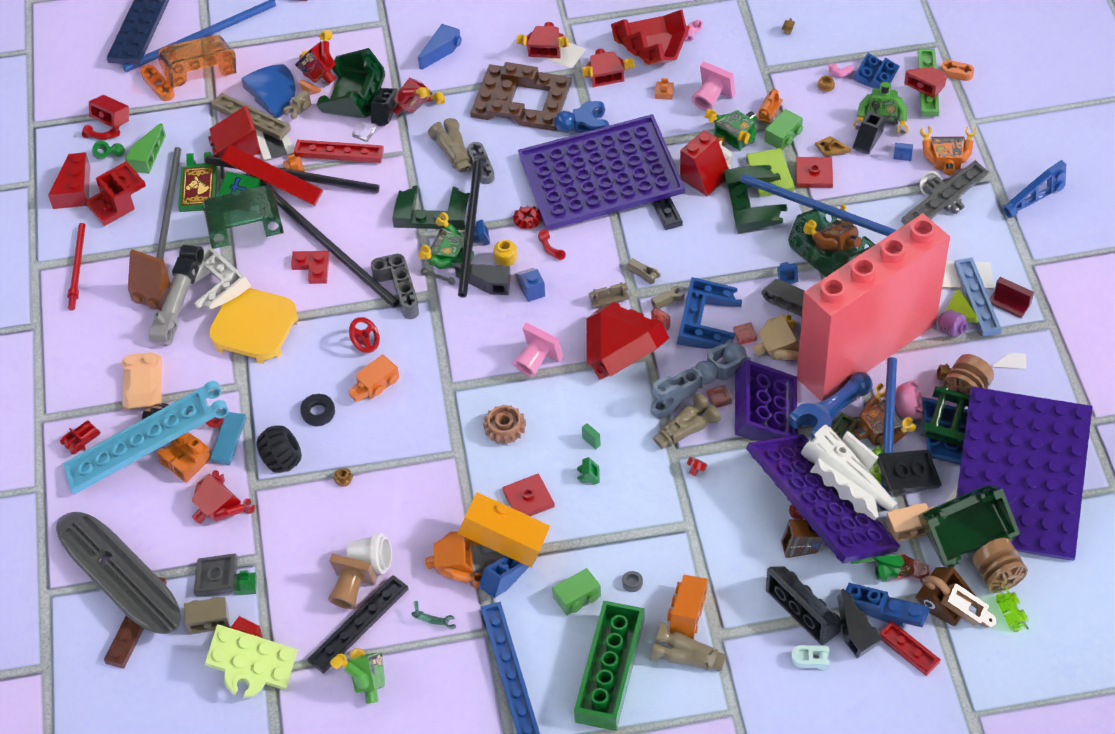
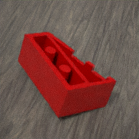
M86 152L67 155L48 194L53 209L86 206L85 200L89 199L91 167Z

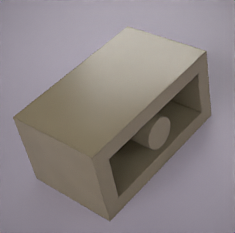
M213 597L207 600H193L184 603L185 626L189 635L215 631L217 624L230 628L229 609L225 597Z

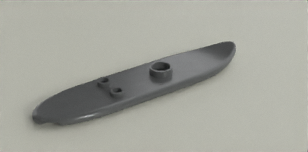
M70 512L59 518L56 524V531L64 549L127 617L144 629L154 633L168 634L178 628L181 614L172 592L110 528L97 518L83 512ZM111 556L109 563L106 560L104 561L105 564H99L103 557Z

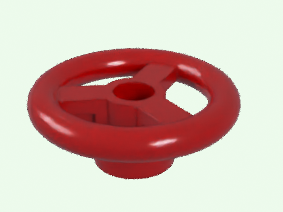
M365 317L355 318L350 323L349 338L354 347L363 353L374 352L380 342V335L376 325ZM358 323H365L368 325L363 330L355 328V326ZM371 331H373L374 334V343L372 346L369 341Z

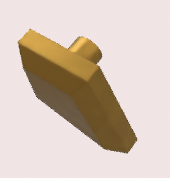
M831 136L815 142V146L824 156L851 152L850 147Z

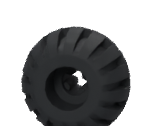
M276 425L268 427L257 439L259 455L267 468L272 472L290 471L301 461L302 453L299 443L293 433L285 426Z

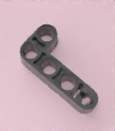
M396 253L373 259L371 262L373 278L377 282L393 280L403 316L406 319L416 318L419 315L418 300L405 257L402 254Z
M774 279L761 291L763 298L767 302L802 317L805 290L782 280Z

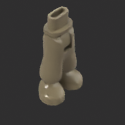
M447 118L444 120L443 125L441 122L434 123L428 130L429 137L437 141L438 146L454 169H457L459 173L470 170V158L465 148L462 134L459 131L460 124L458 120Z
M698 392L694 395L693 407L686 406L653 437L654 442L661 449L666 446L671 447L685 437L703 430L708 423L713 424L721 420L719 411L713 405L709 406L706 397L702 393Z
M660 623L655 641L668 643L672 647L668 648L655 642L649 660L657 661L659 658L664 657L670 663L684 664L709 669L710 671H712V668L722 671L726 658L725 654L717 652L718 649L714 650V648L680 632L670 633L667 624Z

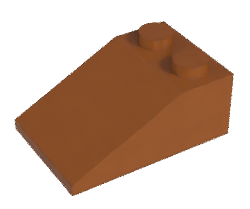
M132 249L130 251L128 275L130 298L137 304L141 303L151 309L161 311L171 285L165 262L162 259Z

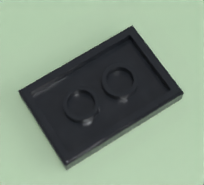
M929 450L877 455V463L888 493L936 489L942 486Z

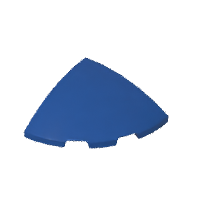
M284 64L267 66L241 78L243 88L254 96L255 102L274 118H279L284 114L283 109L290 106V100L292 97H295L294 77Z

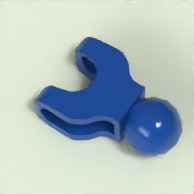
M601 101L585 102L580 108L573 109V113L564 110L559 112L554 119L557 130L564 133L571 132L573 129L575 133H583L610 125L607 120L597 119L601 118L606 110L604 103Z

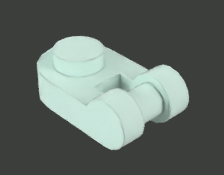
M824 645L797 646L792 651V663L799 668L828 670L830 668V661L827 658L829 656V647Z

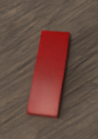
M893 621L879 632L881 641L925 676L940 664L941 659Z

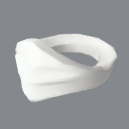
M933 170L925 173L919 183L921 192L927 197L930 195L924 191V184L927 181L933 180L936 176L941 179L940 175Z

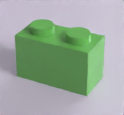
M784 109L765 129L764 142L783 150L803 131V117Z
M585 568L552 587L553 599L567 616L578 612L586 604L598 600L601 596V585L589 569Z

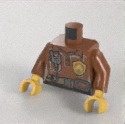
M841 204L840 209L846 211L847 207ZM809 220L803 228L804 233L813 235L812 238L816 242V249L842 253L852 247L858 248L862 243L861 237L858 236V228L844 220H836L815 231L816 222Z
M882 383L876 386L875 391L877 394L870 398L860 413V428L854 430V435L859 441L867 437L873 445L883 444L885 399L881 400L880 398L885 397L886 388L883 392H880L884 387ZM895 413L893 445L907 434V431L914 432L916 430V425L912 423L913 420L910 417L901 421Z

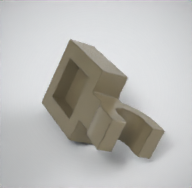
M303 90L292 99L293 103L285 107L283 112L285 115L291 113V119L295 120L298 114L300 115L312 105L309 92Z

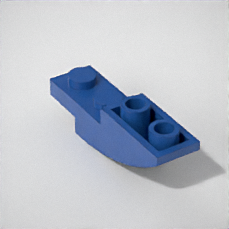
M848 583L845 590L853 596L857 607L863 610L866 615L886 623L893 621L903 628L905 624L923 628L930 611L929 606L889 597L888 592L853 583Z

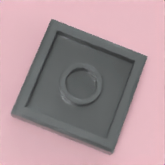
M237 554L198 558L193 594L196 597L235 592Z

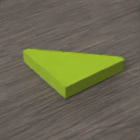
M957 289L946 311H956L965 315L966 322L978 323L977 315L961 291Z

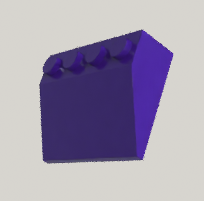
M746 359L735 371V435L757 441L798 435V429L788 424L790 414L797 408V376Z

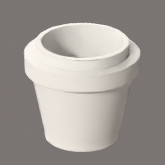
M375 533L371 537L350 541L347 548V557L371 563L376 574H385L391 566V544L383 533Z

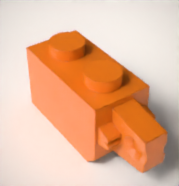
M384 354L380 355L356 374L357 383L348 391L350 398L357 403L366 397L371 400L375 396L380 395L383 390L395 384L400 378L398 366Z

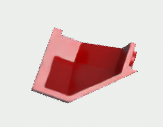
M683 9L664 16L628 22V19H623L611 24L614 41L625 46L633 55L643 59V62L647 65H660L677 60L690 26H686Z
M611 302L586 318L587 366H592L599 380L608 376L611 377L658 349L670 337L661 321L651 320L644 317L642 313L632 309L627 310L620 307V304Z

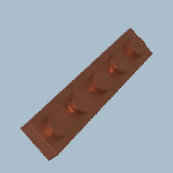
M159 577V579L166 585V579ZM125 616L104 658L105 664L124 669L144 628Z

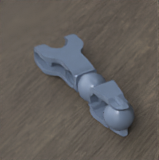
M733 341L710 349L707 353V361L698 362L695 367L693 366L691 369H687L674 377L665 376L653 384L652 393L657 398L651 403L652 415L657 418H665L672 414L685 399L695 394L699 388L702 389L703 385L711 384L715 379L728 380L735 375V371L746 359L751 360V357L747 356L746 350L742 345ZM723 357V360L725 361L726 365H723L722 363H717L716 361ZM662 405H665V409L663 410L656 409Z

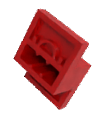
M126 161L96 177L100 193L85 200V203L102 225L106 226L135 210L131 195L146 187L145 181Z

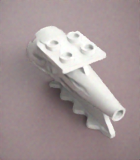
M824 425L814 434L815 437L812 441L809 440L801 451L804 458L815 464L810 472L818 473L822 476L824 485L836 488L841 499L851 501L857 513H865L871 519L876 520L878 518L876 503L889 512L897 506L898 503L870 473V469L878 459V456L850 432L847 431L843 438L840 439L831 427Z

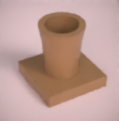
M332 554L329 561L339 578L328 597V601L341 608L355 609L361 582L375 585L377 581L376 573L371 563Z

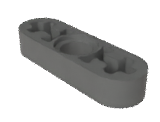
M472 142L468 146V154L472 165L476 160L486 162L482 165L480 182L482 184H490L494 181L495 176L488 155L482 143Z

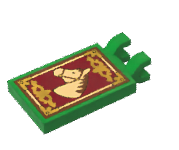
M204 152V163L196 164L194 153L186 154L187 166L181 167L178 207L180 212L216 209L218 168L215 165L205 163L206 156H212L211 152Z

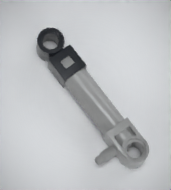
M186 244L181 246L179 257H177L172 270L174 277L162 309L154 314L155 318L149 330V340L151 342L166 345L172 343L179 325L177 318L190 284H194L199 271L198 265L202 263L204 258L202 247Z

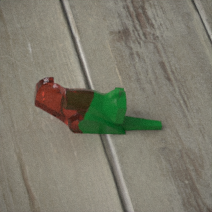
M906 554L873 557L851 562V564L875 562L876 579L882 580V582L887 581L888 577L901 579L912 575L920 579L921 583L926 576H929V565L908 557Z

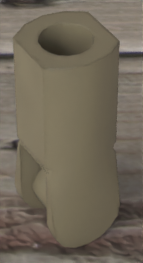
M634 258L628 262L626 267L627 270L638 275L649 284H654L655 279L661 276L657 269L649 267Z

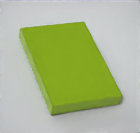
M781 148L746 154L749 166L770 165L771 171L774 174L778 173L781 180L769 183L795 191V186ZM757 188L759 197L774 195Z

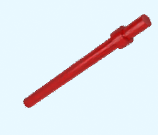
M79 223L71 286L67 294L69 310H75L76 300L79 298L78 283L86 228L85 223Z

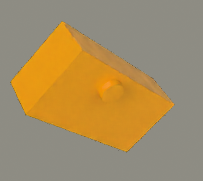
M476 492L457 534L532 568L550 529V525Z

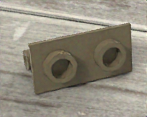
M623 282L611 285L610 288L593 289L592 292L588 293L594 308L605 306L611 302L630 299L627 293V284Z

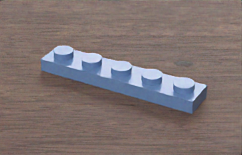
M973 257L955 260L954 267L969 305L978 317L977 325L982 337L1001 334L1002 328Z

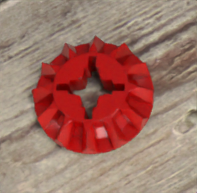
M527 205L524 208L520 206L519 210H515L513 215L515 225L521 229L535 228L542 221L540 212L535 206L529 207ZM528 214H530L531 217H527L524 219V215L527 216Z

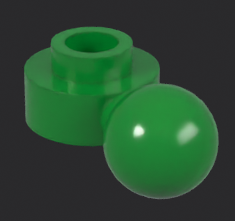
M97 141L92 147L93 156L101 160L107 158L109 154L120 157L125 152L124 146L120 143H115L110 147L105 141ZM102 149L104 153H99L97 150Z

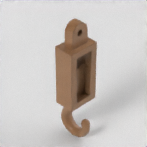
M926 576L923 579L924 584L929 589L934 590L935 585L941 589L944 595L941 604L972 625L982 624L985 627L995 625V616L987 611L989 605L955 583L947 586L942 579L936 576ZM970 605L977 609L975 614L969 611Z

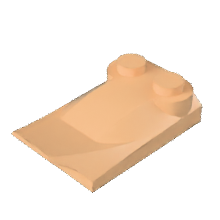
M154 352L130 354L124 357L122 360L123 410L147 408L162 403V357Z

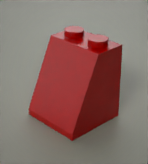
M248 106L242 107L209 129L211 136H208L210 146H214L212 152L215 157L222 158L229 144L252 156L261 154L256 129Z
M703 130L680 150V178L705 196H709L726 181L724 170L729 168L718 138Z

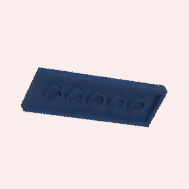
M169 0L133 1L107 55L108 63H141Z

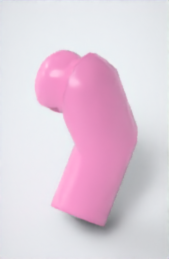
M697 19L687 25L690 28L685 38L686 41H692L694 34L701 30L703 26L701 20Z
M836 63L828 65V72L842 78L855 72L852 65L844 68H838Z

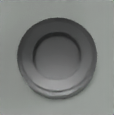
M636 571L625 573L622 578L623 588L628 592L639 591L643 586L642 575Z

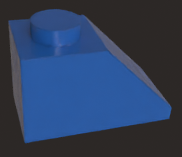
M530 268L515 273L528 302L545 297V282L538 269Z

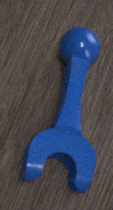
M864 372L852 374L846 385L828 399L817 404L804 403L799 405L790 414L788 424L795 429L804 425L814 427L811 433L812 441L815 437L814 434L824 425L831 427L833 418L847 405L856 401L857 396L862 397L870 393L873 387L871 377Z

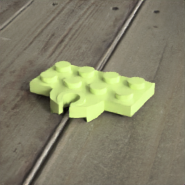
M217 624L204 665L224 671L223 681L225 688L233 695H236L238 691L237 683L245 682L248 685V689L244 692L243 698H250L258 695L265 684L286 690L298 649Z

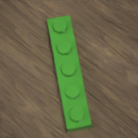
M918 49V68L934 67L937 69L935 49ZM920 92L921 116L939 117L938 95L932 98Z

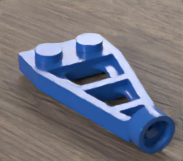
M1060 160L1044 171L1012 198L1010 202L1003 206L1004 213L1009 218H1012L1018 214L1019 210L1032 205L1055 191H1061L1066 184L1067 164ZM1047 180V188L1039 192V186Z

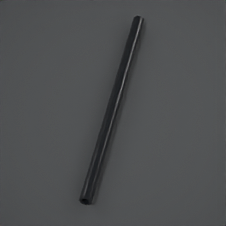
M206 156V164L237 169L222 162L221 157ZM279 168L308 182L372 193H379L380 189L378 184Z
M479 160L473 163L458 296L460 298H465L468 291L482 172V162Z

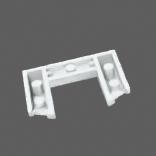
M211 246L204 249V258L202 263L198 265L199 271L195 282L210 273L219 279L220 282L194 304L197 308L207 306L209 309H213L236 298L249 289L251 285L243 274Z

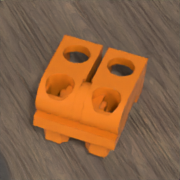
M188 432L171 441V445L166 449L161 448L157 455L162 466L172 473L174 472L177 477L187 483L208 463L210 458L208 451L210 449L200 439Z

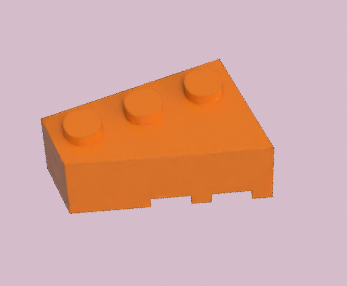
M684 574L682 581L677 582L675 592L677 595H673L671 603L673 609L669 608L667 621H670V633L680 632L694 639L695 633L698 631L697 624L699 617L702 615L706 598L708 579Z

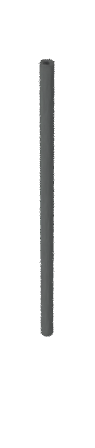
M175 147L156 256V258L162 260L164 259L182 150L180 147Z

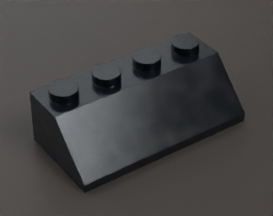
M785 566L769 567L767 569L766 592L820 645L826 644L841 632L842 621L839 615L831 612L827 608L826 603L822 599H818L813 594L811 588L808 585H804L793 571H789Z

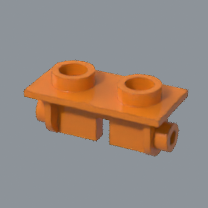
M777 89L771 90L769 95H766L756 114V120L772 123L783 102V99L779 98V91Z

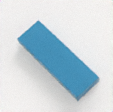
M229 412L225 416L210 458L211 463L231 464L246 421V414Z

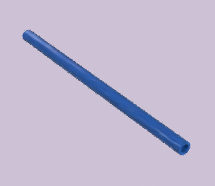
M275 0L265 1L144 55L140 64H123V69L125 72H129L276 6Z
M743 174L741 177V182L876 233L889 236L896 231L893 228L752 176Z

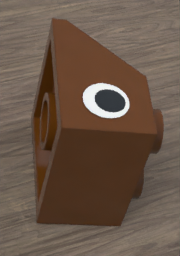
M953 566L935 567L930 576L942 579L947 586L956 583L976 597ZM924 584L915 596L918 602L929 606V613L952 626H956L961 616L941 604L944 597L941 589L935 585V589L931 590Z

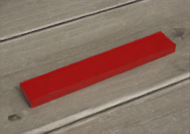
M230 144L221 158L222 162L313 206H316L323 193V189Z

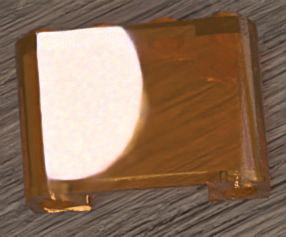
M212 35L165 46L158 52V61L170 88L180 87L187 81L186 72L218 64L220 73L223 75L237 73L235 51L221 35Z

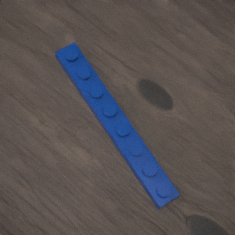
M501 601L481 606L482 616L517 734H540Z

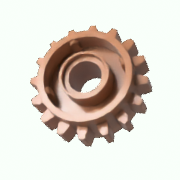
M512 405L495 406L494 409L488 411V416H484L485 422H483L485 435L490 436V440H494L497 444L506 445L514 443L518 438H521V433H525L526 419H524V414L520 413L519 408L516 409Z

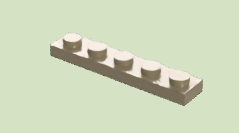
M221 93L211 103L213 109L228 116L242 107L248 106L255 129L280 141L291 130L289 124L224 93Z

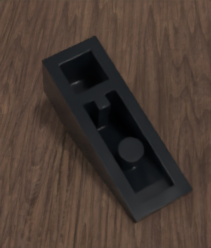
M380 88L371 102V123L377 126L389 124L396 102L394 96L398 92L397 88Z

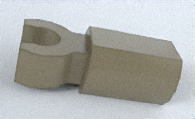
M674 286L671 288V291H666L651 298V304L655 310L661 309L673 303V301L683 300L684 292L677 294L679 286Z

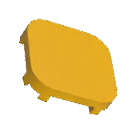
M249 288L236 298L222 305L210 327L209 333L212 344L222 354L224 350L256 358L257 363H264V360L275 356L278 358L282 353L281 347L293 324L297 325L298 315L296 306L291 299Z

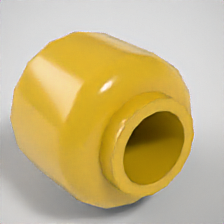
M501 240L494 245V260L499 266L515 264L518 254L517 246L514 242Z

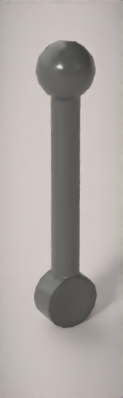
M426 268L421 269L422 275L428 274L447 281L450 285H454L456 282L452 277L447 278L430 272Z

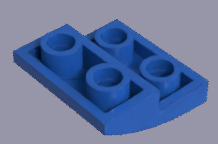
M867 53L853 79L866 86L880 89L882 82L891 84L900 66L886 57L882 61Z

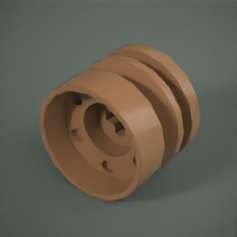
M963 354L956 360L952 370L944 378L942 386L950 388L951 391L970 396L971 387L988 389L994 380V372L991 366L982 358L972 354Z
M999 538L988 542L978 549L972 558V562L978 572L983 575L982 578L987 587L994 593L1011 589L1019 584L1028 573L1027 567L1021 557L1017 556L1016 549L1007 538Z

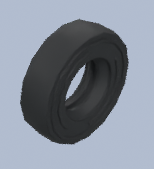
M312 394L302 401L300 406L301 416L309 425L323 426L329 423L335 415L334 402L325 394ZM315 405L325 407V411L319 415H314L310 412L311 408Z

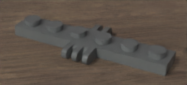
M974 160L947 183H944L936 176L923 186L924 191L930 196L903 216L901 222L905 225L922 213L931 220L944 209L946 211L951 210L954 214L959 213L960 210L965 208L960 196L987 176L989 171Z

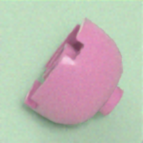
M916 380L905 382L896 388L895 410L903 419L910 417L912 420L924 418L921 414L923 413L922 394L916 391L915 387H919Z

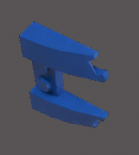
M691 277L676 344L712 349L721 344L725 345L729 339L734 340L736 333L701 325L705 304L741 307L742 299L736 300L734 297V293L738 289Z

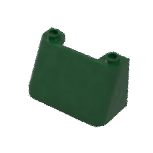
M370 48L336 56L334 60L336 65L332 69L338 76V80L330 99L325 95L320 96L316 104L323 113L356 118L369 117L371 114V102L380 90L385 78L384 67Z
M995 485L980 487L918 515L920 523L941 564L945 567L956 566L959 564L961 555L979 548L990 541L999 538H1007L1013 541L1015 539L1014 536L1020 534L1003 488Z

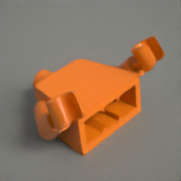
M450 531L441 540L434 543V555L425 558L426 567L428 569L435 568L442 576L465 583L470 581L474 588L479 589L480 582L475 580H481L482 574L475 573L473 576L470 575V573H473L472 545L477 546L479 543L457 534L458 531Z

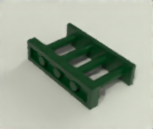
M935 386L932 397L938 398L932 421L929 423L925 422L921 436L963 448L965 433L960 432L959 426L965 406L968 407L970 396L951 391L950 388L945 386ZM945 401L957 404L950 428L941 427L939 424Z

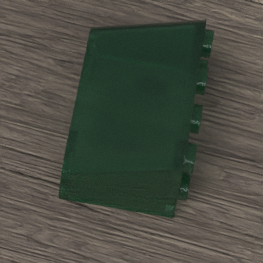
M260 186L211 197L203 203V211L212 249L230 245L226 229L262 221L266 237L284 233L275 194L269 186ZM270 222H276L278 224V228L276 230H270L268 229V224ZM217 234L224 236V240L220 243L214 241V236Z
M813 209L797 215L788 238V243L792 250L825 277L853 260L857 254H862L875 245L870 239L863 236L862 243L858 249L852 247L846 251L838 250L836 252L819 250L812 238L813 235L804 233L805 223H808L809 220L815 221V231L838 218L831 216L832 220L829 222L826 219L825 213Z

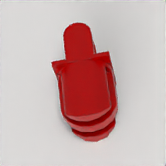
M87 420L74 430L69 428L70 432L60 439V443L65 445L67 450L70 449V453L74 455L82 449L86 450L85 445L99 436L101 432Z

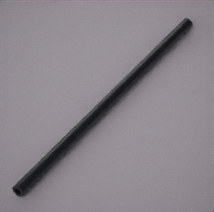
M261 181L259 189L391 307L394 308L399 304L398 299L269 185Z

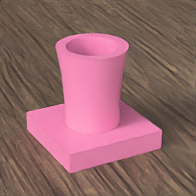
M703 61L700 65L702 86L692 96V101L697 107L707 111L708 109L713 110L720 94L733 99L736 91L734 73Z
M526 322L522 329L528 346L513 360V364L523 374L535 377L546 356L560 362L563 358V353L557 337Z

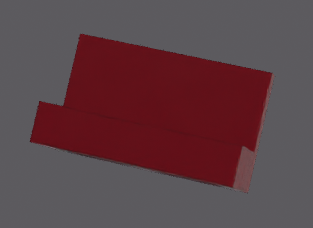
M999 277L996 281L995 291L989 299L993 306L1022 319L1032 304L1034 291Z

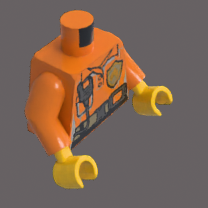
M928 126V134H926L922 127L920 135L924 137V140H922L923 155L930 163H933L936 170H944L945 175H953L955 170L961 169V164L966 163L972 155L974 143L972 137L976 134V127H974L973 133H968V126L966 127L965 134L967 139H965V136H931L929 139L932 128Z

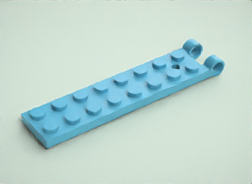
M217 381L207 382L196 391L64 462L63 465L71 491L76 494L215 417L223 418L227 416L229 410L225 401L217 400L209 406L206 400L207 398L215 399L221 395L222 391Z

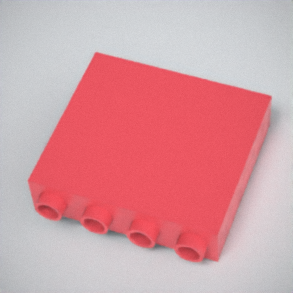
M923 213L862 254H857L853 260L804 291L797 379L820 401L828 399L842 389L852 374L856 372L867 373L936 325L951 236Z

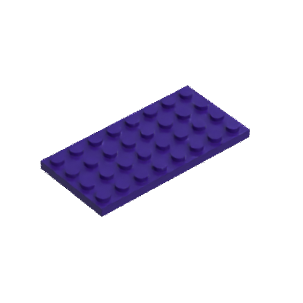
M804 434L750 442L747 445L746 450L751 454L752 458L757 461L763 471L772 479L775 485L787 497V500L793 504L799 511V514L804 517L842 564L898 551L900 544L878 519L873 520L865 513H857L851 501L841 499L836 488L824 485L822 476L818 473L810 472L815 464L804 458L801 454V451L809 441Z

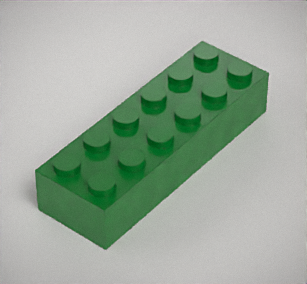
M603 600L574 708L575 723L617 731L645 621L644 608Z

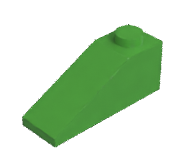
M159 123L131 147L129 153L126 154L125 162L127 161L136 172L150 174L166 137L162 123Z

